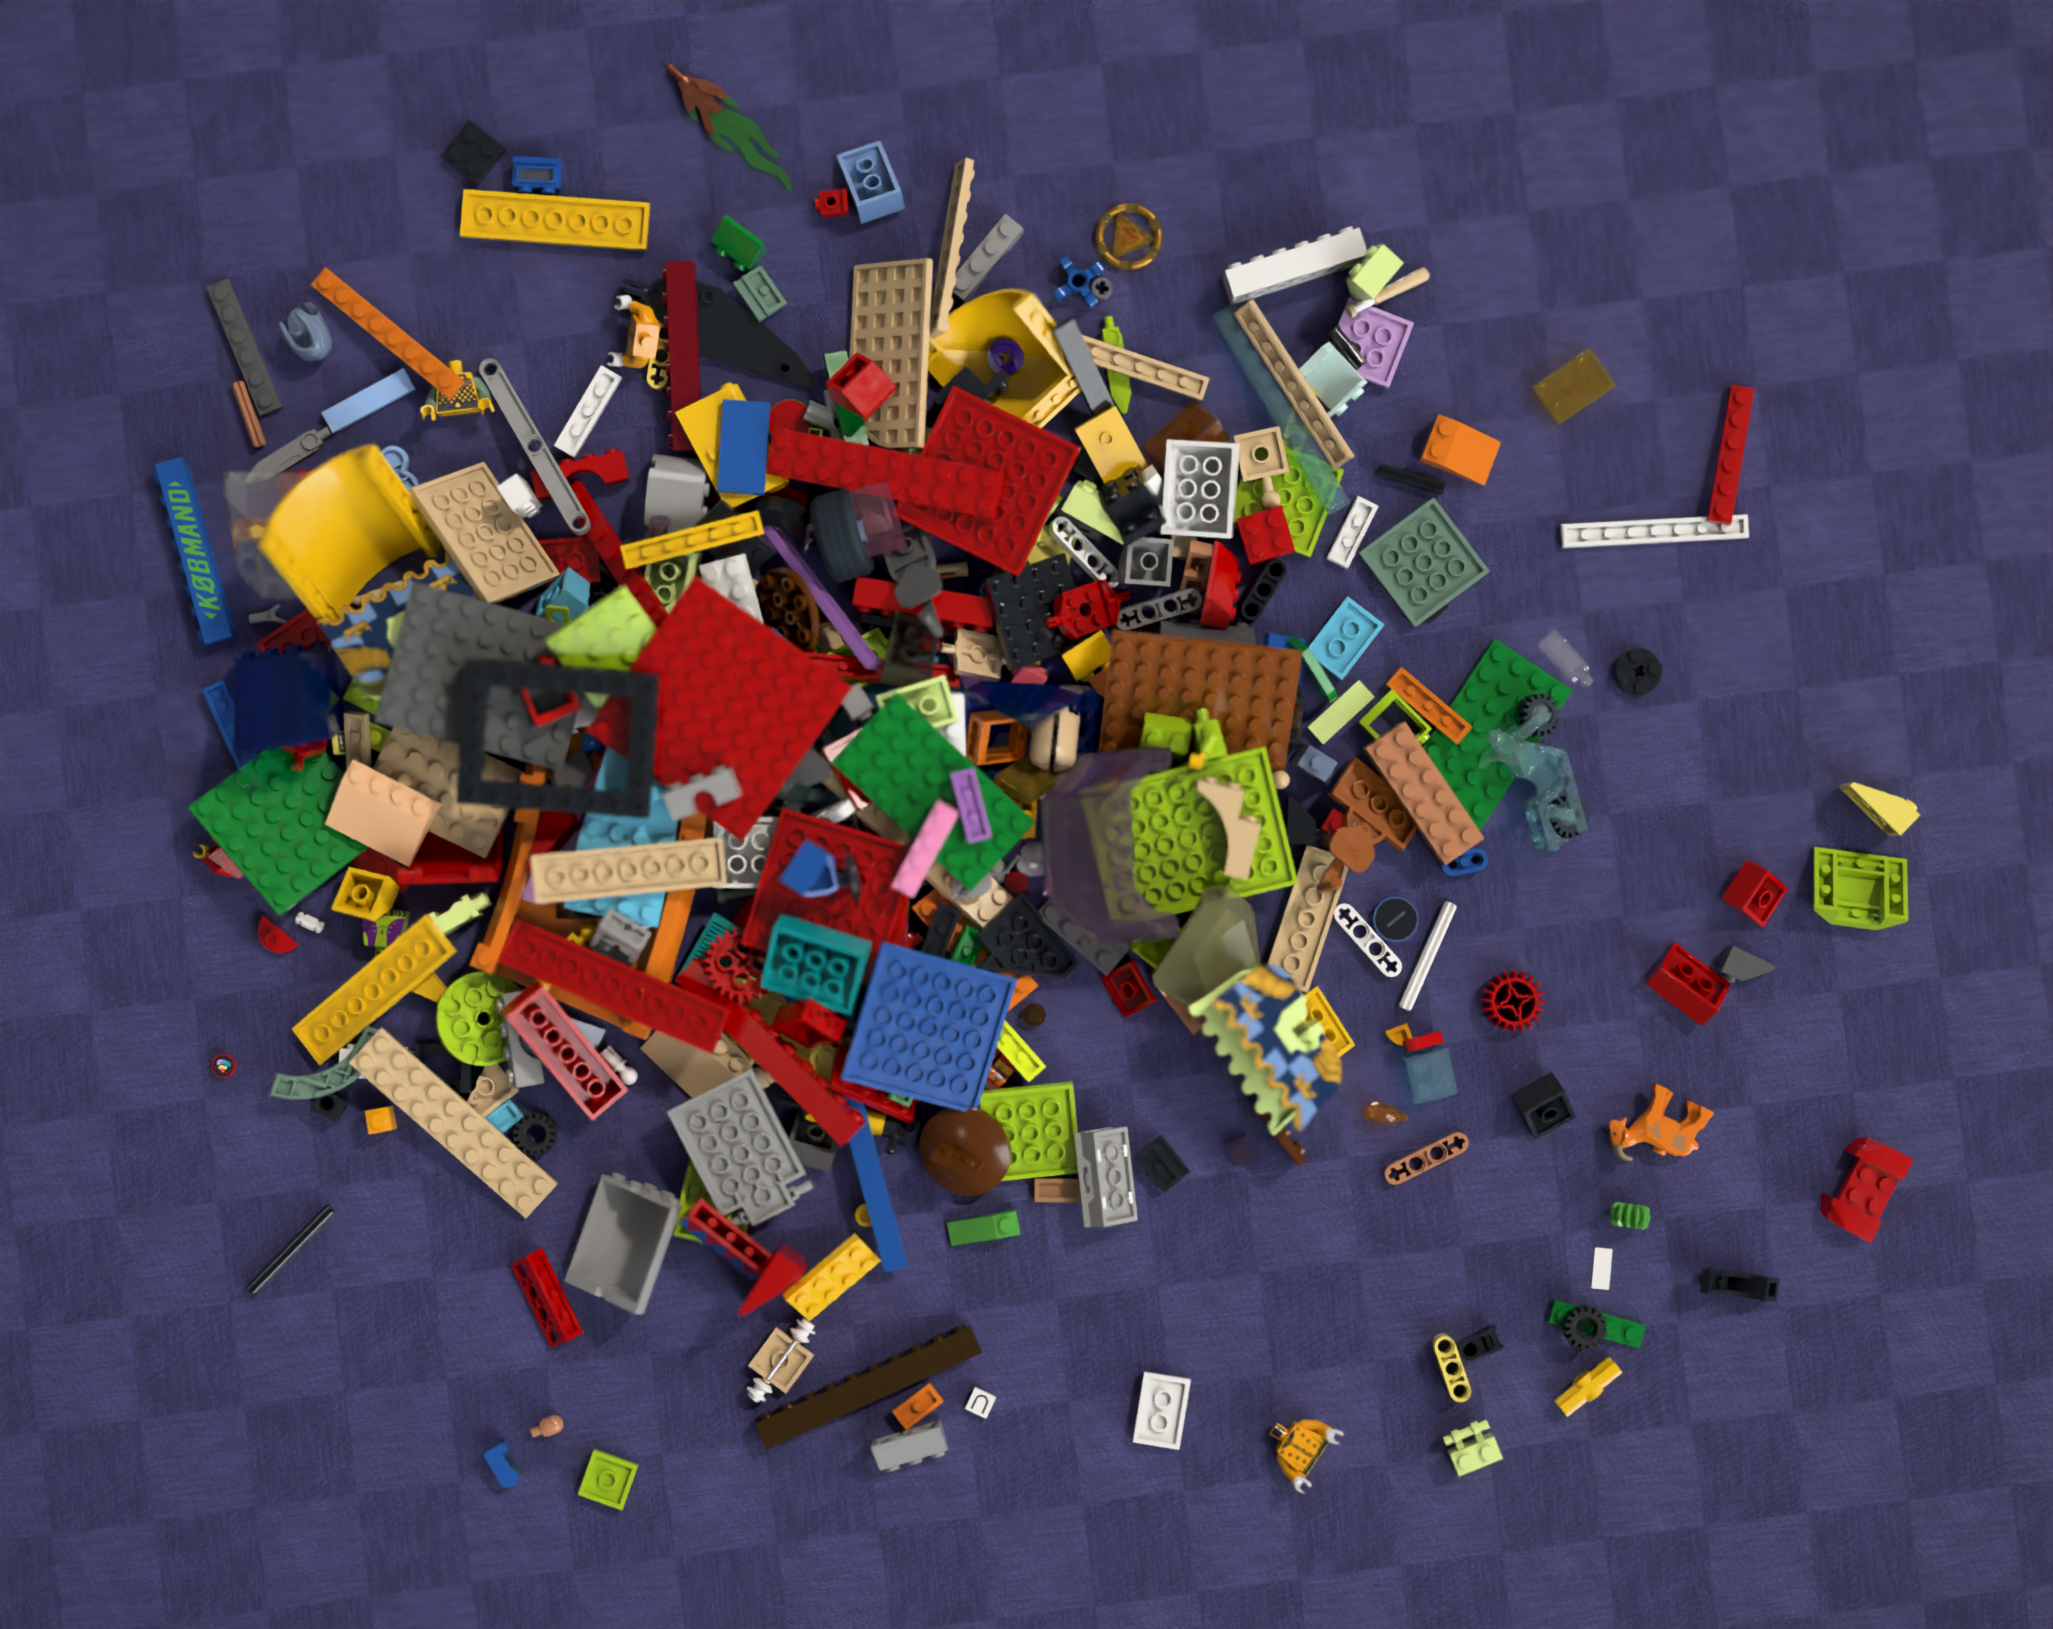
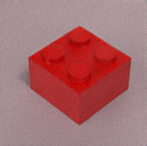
M1282 505L1236 519L1235 523L1248 566L1295 552Z

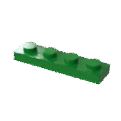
M1554 1299L1548 1323L1562 1326L1564 1324L1563 1318L1576 1305ZM1601 1313L1607 1322L1605 1339L1640 1348L1646 1325ZM1587 1318L1579 1320L1576 1324V1331L1591 1334L1593 1331L1592 1321Z

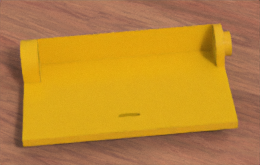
M732 382L722 385L719 388L720 391L675 412L716 492L718 489L723 399L746 401L738 384H732ZM768 442V448H767V462H768V456H769V451H770V444H769V442ZM766 474L765 492H776L787 486L790 481L785 477ZM718 493L720 499H723L733 508L758 496Z

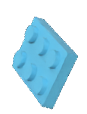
M1347 596L1309 645V648L1318 663L1342 681L1385 624Z

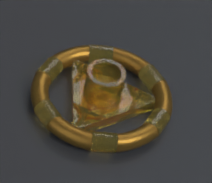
M1123 203L1112 207L1101 217L1097 224L1095 241L1100 255L1107 263L1120 270L1131 271L1147 266L1156 258L1162 246L1163 231L1158 218L1149 209L1139 204ZM1131 212L1143 215L1148 219L1153 229L1154 237L1121 213ZM1117 215L1112 256L1104 241V230L1111 219ZM1154 242L1146 256L1138 261L1132 262L1116 259Z

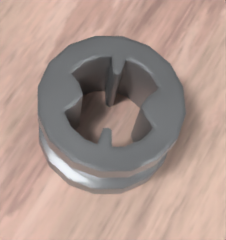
M1104 277L1096 279L1092 284V293L1098 300L1109 298L1112 293L1111 282ZM1100 283H1104L1105 288L1109 289L1108 292L1104 291L1103 295L1099 294L1098 289H1095L1096 285L1100 286Z

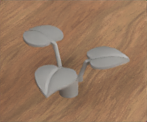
M1031 842L1022 847L1021 855L1015 856L1007 867L1000 860L971 892L953 876V897L957 901L986 894L991 888V877L1001 884L1005 880L1006 874L1010 873V869L1017 861L1018 871L1028 876L1052 873L1060 869V863L1047 845L1041 842Z

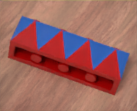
M702 1199L692 1203L678 1222L751 1280L761 1276L774 1258L770 1252Z

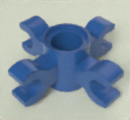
M1067 255L1060 259L1059 264L1068 276V283L1053 292V297L1057 303L1073 293L1081 295L1090 309L1096 306L1098 300L1088 286L1089 281L1104 272L1101 263L1097 262L1088 270L1083 271L1076 270ZM1076 277H1081L1084 279L1085 284L1078 288L1072 284V280Z

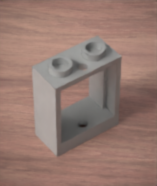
M610 908L600 923L589 945V949L633 967L640 957L651 932Z

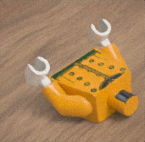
M629 295L616 296V298L620 299L621 304L614 305L617 310L629 309L631 313L625 355L609 352L608 355H613V362L607 363V365L643 368L647 365L649 358L656 357L660 329L659 323L652 308L632 301Z
M1302 1419L1299 1422L1293 1421L1288 1429L1277 1422L1270 1431V1435L1279 1440L1275 1449L1278 1452L1276 1459L1282 1472L1295 1485L1296 1490L1304 1494L1301 1490L1302 1483H1306L1311 1487V1483L1302 1478V1476H1307L1329 1442L1340 1444L1334 1440L1336 1433L1343 1436L1342 1431L1332 1429L1319 1420Z

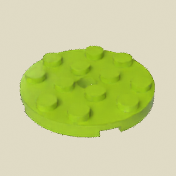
M488 972L470 973L451 983L438 1002L435 1016L437 1033L445 1049L456 1059L470 1065L490 1066L505 1061L502 1053V1047L505 1046L504 1037H501L499 1032V1023H502L501 1014L497 1013L496 1000L498 999V994L521 991V989L513 981L498 974H490ZM480 1012H485L489 1016V1021L484 1026L477 1022V1016ZM519 1035V1041L521 1045L523 1039Z

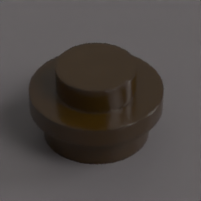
M1032 1003L1024 1008L1022 1017L1027 1025L1037 1027L1044 1022L1046 1013L1041 1005Z

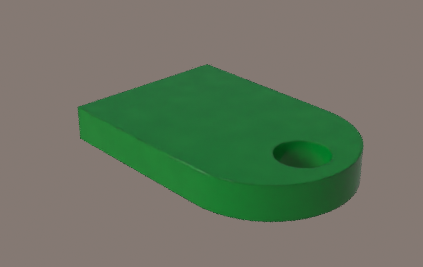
M1296 636L1287 640L1292 649L1302 650L1301 664L1322 696L1329 703L1337 699L1338 695L1310 648Z

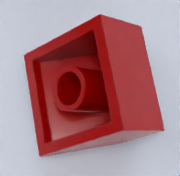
M1746 860L1721 899L1731 908L1763 928L1788 888L1767 869Z

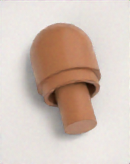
M558 1415L543 1418L539 1421L538 1426L530 1429L533 1438L541 1434L544 1437H549L559 1433L563 1428V1420Z

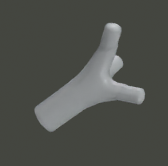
M279 604L265 612L249 614L250 623L270 621L285 624L287 622L275 616V612L280 608Z

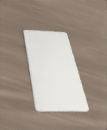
M1595 1248L1592 1276L1593 1289L1609 1290L1612 1249Z

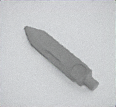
M326 426L318 432L313 429L299 436L259 461L245 479L246 483L267 481L317 451L319 447L324 445L323 439L332 435L331 431Z

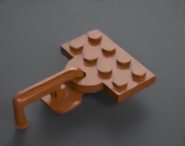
M1356 757L1350 760L1329 793V796L1343 806L1346 811L1343 816V827L1336 830L1329 842V851L1335 858L1316 887V891L1321 894L1342 886V881L1337 875L1344 865L1355 873L1367 870L1375 857L1373 844L1379 843L1384 839L1398 851H1403L1417 830L1384 779Z

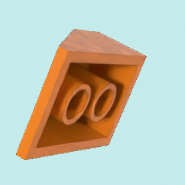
M1438 414L1433 422L1419 462L1485 486L1501 442L1461 422Z

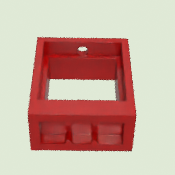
M551 653L538 658L539 663L562 664L557 656L552 657ZM517 688L533 728L581 709L575 693L563 692L568 703L537 715L527 689Z
M808 998L779 1006L771 1027L803 1047L810 1049L839 1042L846 1020Z

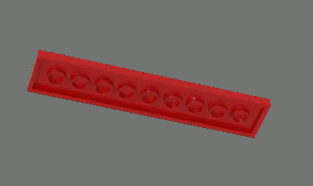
M776 427L773 430L766 467V474L993 519H996L1005 474L1002 471Z
M519 918L515 919L498 959V962L710 1054L714 1053L732 1011Z

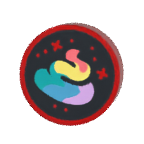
M222 1054L214 1058L211 1068L217 1077L226 1078L235 1073L237 1064L231 1055Z

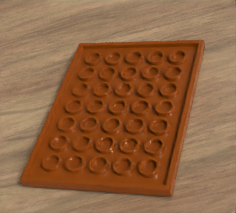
M1112 630L1098 757L1110 758L1113 756L1114 759L1139 761L1141 759L1142 762L1184 766L1185 762L1190 763L1192 753L1195 754L1192 735L1184 762L1137 755L1145 712L1190 719L1193 726L1196 724L1194 711L1207 708L1210 720H1218L1227 755L1265 746L1272 774L1279 770L1285 771L1302 650Z

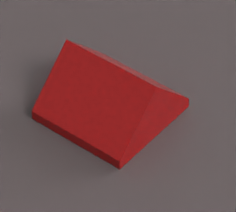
M1133 960L1101 978L1124 1018L1157 1001Z

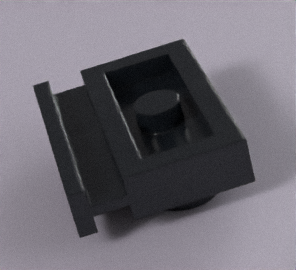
M1162 1135L1135 1155L1136 1159L1164 1193L1191 1172Z

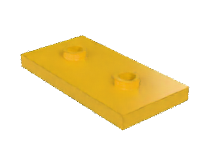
M1115 405L1074 428L1104 484L1109 480H1115L1122 476L1123 472L1128 468H1135L1140 465L1144 471L1149 467Z

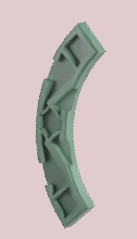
M365 1026L362 1036L350 1054L341 1062L325 1071L301 1076L276 1073L270 1096L292 1100L311 1099L334 1093L353 1083L362 1074L349 1062L379 1029Z

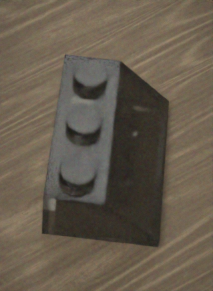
M895 611L890 626L879 682L906 687L930 680L938 637H935L930 632L924 622L919 620L918 616Z

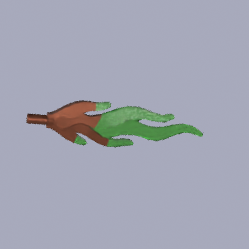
M669 64L666 71L678 81L677 84L681 88L685 108L694 122H698L696 115L697 107L701 113L707 133L716 144L732 153V147L719 136V133L728 137L740 148L751 166L778 176L783 181L787 190L791 192V183L784 170L762 157L750 142L749 137L755 139L768 155L780 158V153L770 147L759 127L749 118L720 106L715 102L714 97L736 109L739 108V104L732 100L715 83L693 78L687 74L684 75L675 65Z

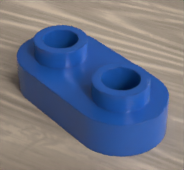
M1472 848L1454 859L1456 862L1454 869H1450L1448 864H1441V869L1448 876L1481 871L1488 863V856L1484 850ZM1474 855L1479 858L1477 864L1471 862V858Z

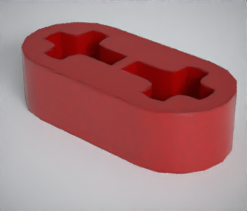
M1440 1030L1403 1040L1405 1052H1410L1443 1043L1444 1040Z

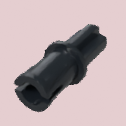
M1340 326L1335 327L1327 334L1340 350L1339 353L1346 357L1354 369L1357 370L1366 363V360L1353 345L1355 342L1349 340Z

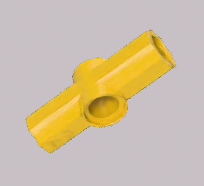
M1607 1356L1593 1369L1580 1374L1572 1382L1573 1385L1554 1399V1401L1568 1417L1585 1402H1590L1603 1392V1388L1619 1376L1622 1371Z

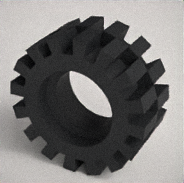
M534 1112L527 1114L515 1125L516 1128L513 1132L515 1134L514 1142L516 1141L518 1149L523 1150L522 1152L525 1154L528 1153L531 1156L542 1155L552 1149L557 1141V1125L553 1123L550 1116L548 1117L544 1113ZM532 1125H539L544 1130V1139L539 1143H533L527 1137V1130Z
M1581 1305L1580 1307L1575 1306L1572 1311L1569 1310L1567 1312L1568 1315L1563 1318L1564 1324H1562V1329L1564 1330V1336L1572 1345L1583 1350L1585 1348L1590 1350L1594 1346L1598 1347L1600 1341H1604V1335L1607 1334V1322L1598 1310L1591 1306ZM1583 1318L1590 1319L1593 1323V1331L1588 1336H1580L1576 1331L1577 1322Z

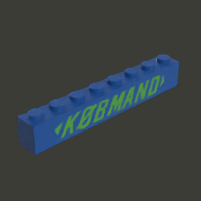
M178 457L155 464L154 478L156 483L161 485L162 493L160 494L162 505L167 507L169 516H166V521L169 529H173L174 532L173 546L175 551L180 554L181 561H179L181 573L186 575L188 582L185 583L187 595L192 597L194 604L191 606L192 614L195 619H198L200 628L197 629L198 636L201 642L204 641L209 646L237 639L188 460L184 457Z

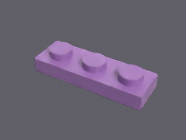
M974 768L950 773L968 843L991 838Z

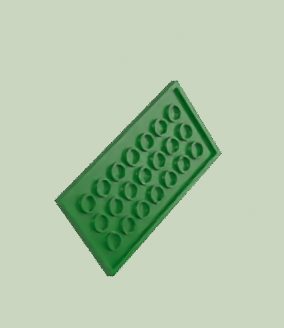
M1496 639L1492 641L1449 706L1473 727L1471 731L1456 745L1435 727L1429 739L1423 745V749L1479 831L1542 738V736L1525 735L1526 731L1521 732L1519 730L1522 725H1516L1515 722L1519 721V717H1515V713H1519V710H1516V706L1521 705L1519 701L1525 699L1524 697L1528 695L1548 694L1547 697L1552 696L1554 698L1552 702L1559 704L1555 707L1557 710L1562 708L1573 691ZM1535 705L1536 707L1532 711V718L1535 723L1540 725L1544 718L1543 711Z
M897 692L831 761L835 767L914 840L918 836L937 799L958 809L959 814L935 859L970 892L1036 823ZM973 767L992 837L968 843L950 773Z

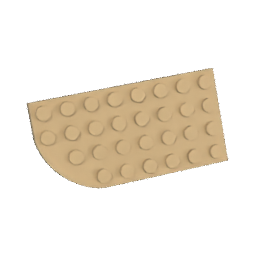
M928 258L854 265L850 358L857 352L874 361L897 387L866 420L863 419L867 437L874 443L890 449L924 448L933 260Z

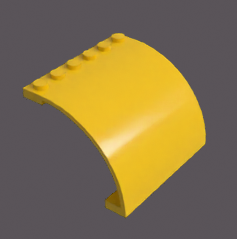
M375 444L348 451L329 460L296 484L273 512L258 546L317 621L323 617H329L333 621H338L340 619V609L346 605L350 606L365 584L383 568L400 557L420 548H423L429 558L437 557L442 543L412 500L410 492Z

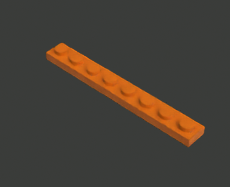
M326 267L311 284V286L450 400L465 383L462 378Z

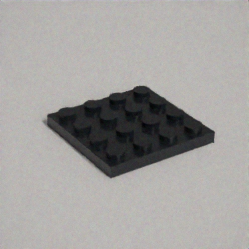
M1065 553L1025 565L1019 576L1007 571L982 580L1008 671L1071 650L1089 638L1088 634L1078 637V639L1070 640L1061 633L1058 626L1046 629L1044 625L1049 623L1043 624L1045 619L1051 618L1055 614L1053 604L1056 596L1075 589Z

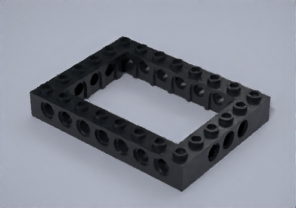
M479 657L466 658L464 662L456 803L649 819L652 808L661 673ZM489 686L632 697L626 791H619V788H614L613 790L595 789V786H590L589 788L571 787V784L555 786L547 785V782L530 784L523 783V780L506 782L499 781L500 779L498 778L482 780V774L486 769L484 750L488 741L485 739L486 723L489 721V716H487L488 698H490L491 694Z

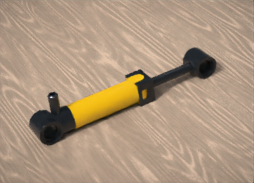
M765 1092L770 1103L802 1110L801 1122L817 1126V1122L795 1099ZM866 1109L873 1135L888 1138L885 1149L886 1154H894L897 1143L903 1147H910L916 1143L920 1122L915 1116L913 1121L905 1123L888 1114Z

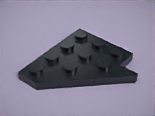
M1023 891L1018 892L973 936L988 954L976 966V968L982 970L1063 979L1079 964L1057 934L1043 922L1042 915Z

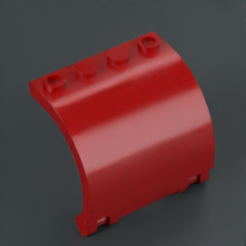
M504 824L487 858H483L428 831L410 867L406 866V869H398L399 883L411 885L497 882L500 878L503 864Z

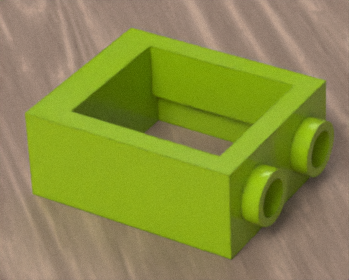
M1393 689L1386 693L1357 722L1375 740L1379 735L1370 724L1394 702L1421 729L1415 735L1421 745L1429 739L1430 735L1428 732L1432 729Z

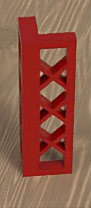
M543 1248L510 1263L550 1348L565 1343L583 1333ZM523 1263L527 1271V1275L523 1273L520 1264ZM532 1287L535 1288L537 1296L533 1294ZM542 1308H544V1309L546 1310V1312H547V1317L544 1316V1314H543V1312H542ZM552 1329L556 1331L559 1337L558 1340L555 1339Z

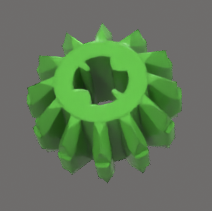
M1615 1202L1610 1210V1223L1613 1226L1646 1229L1650 1222V1209L1643 1205Z

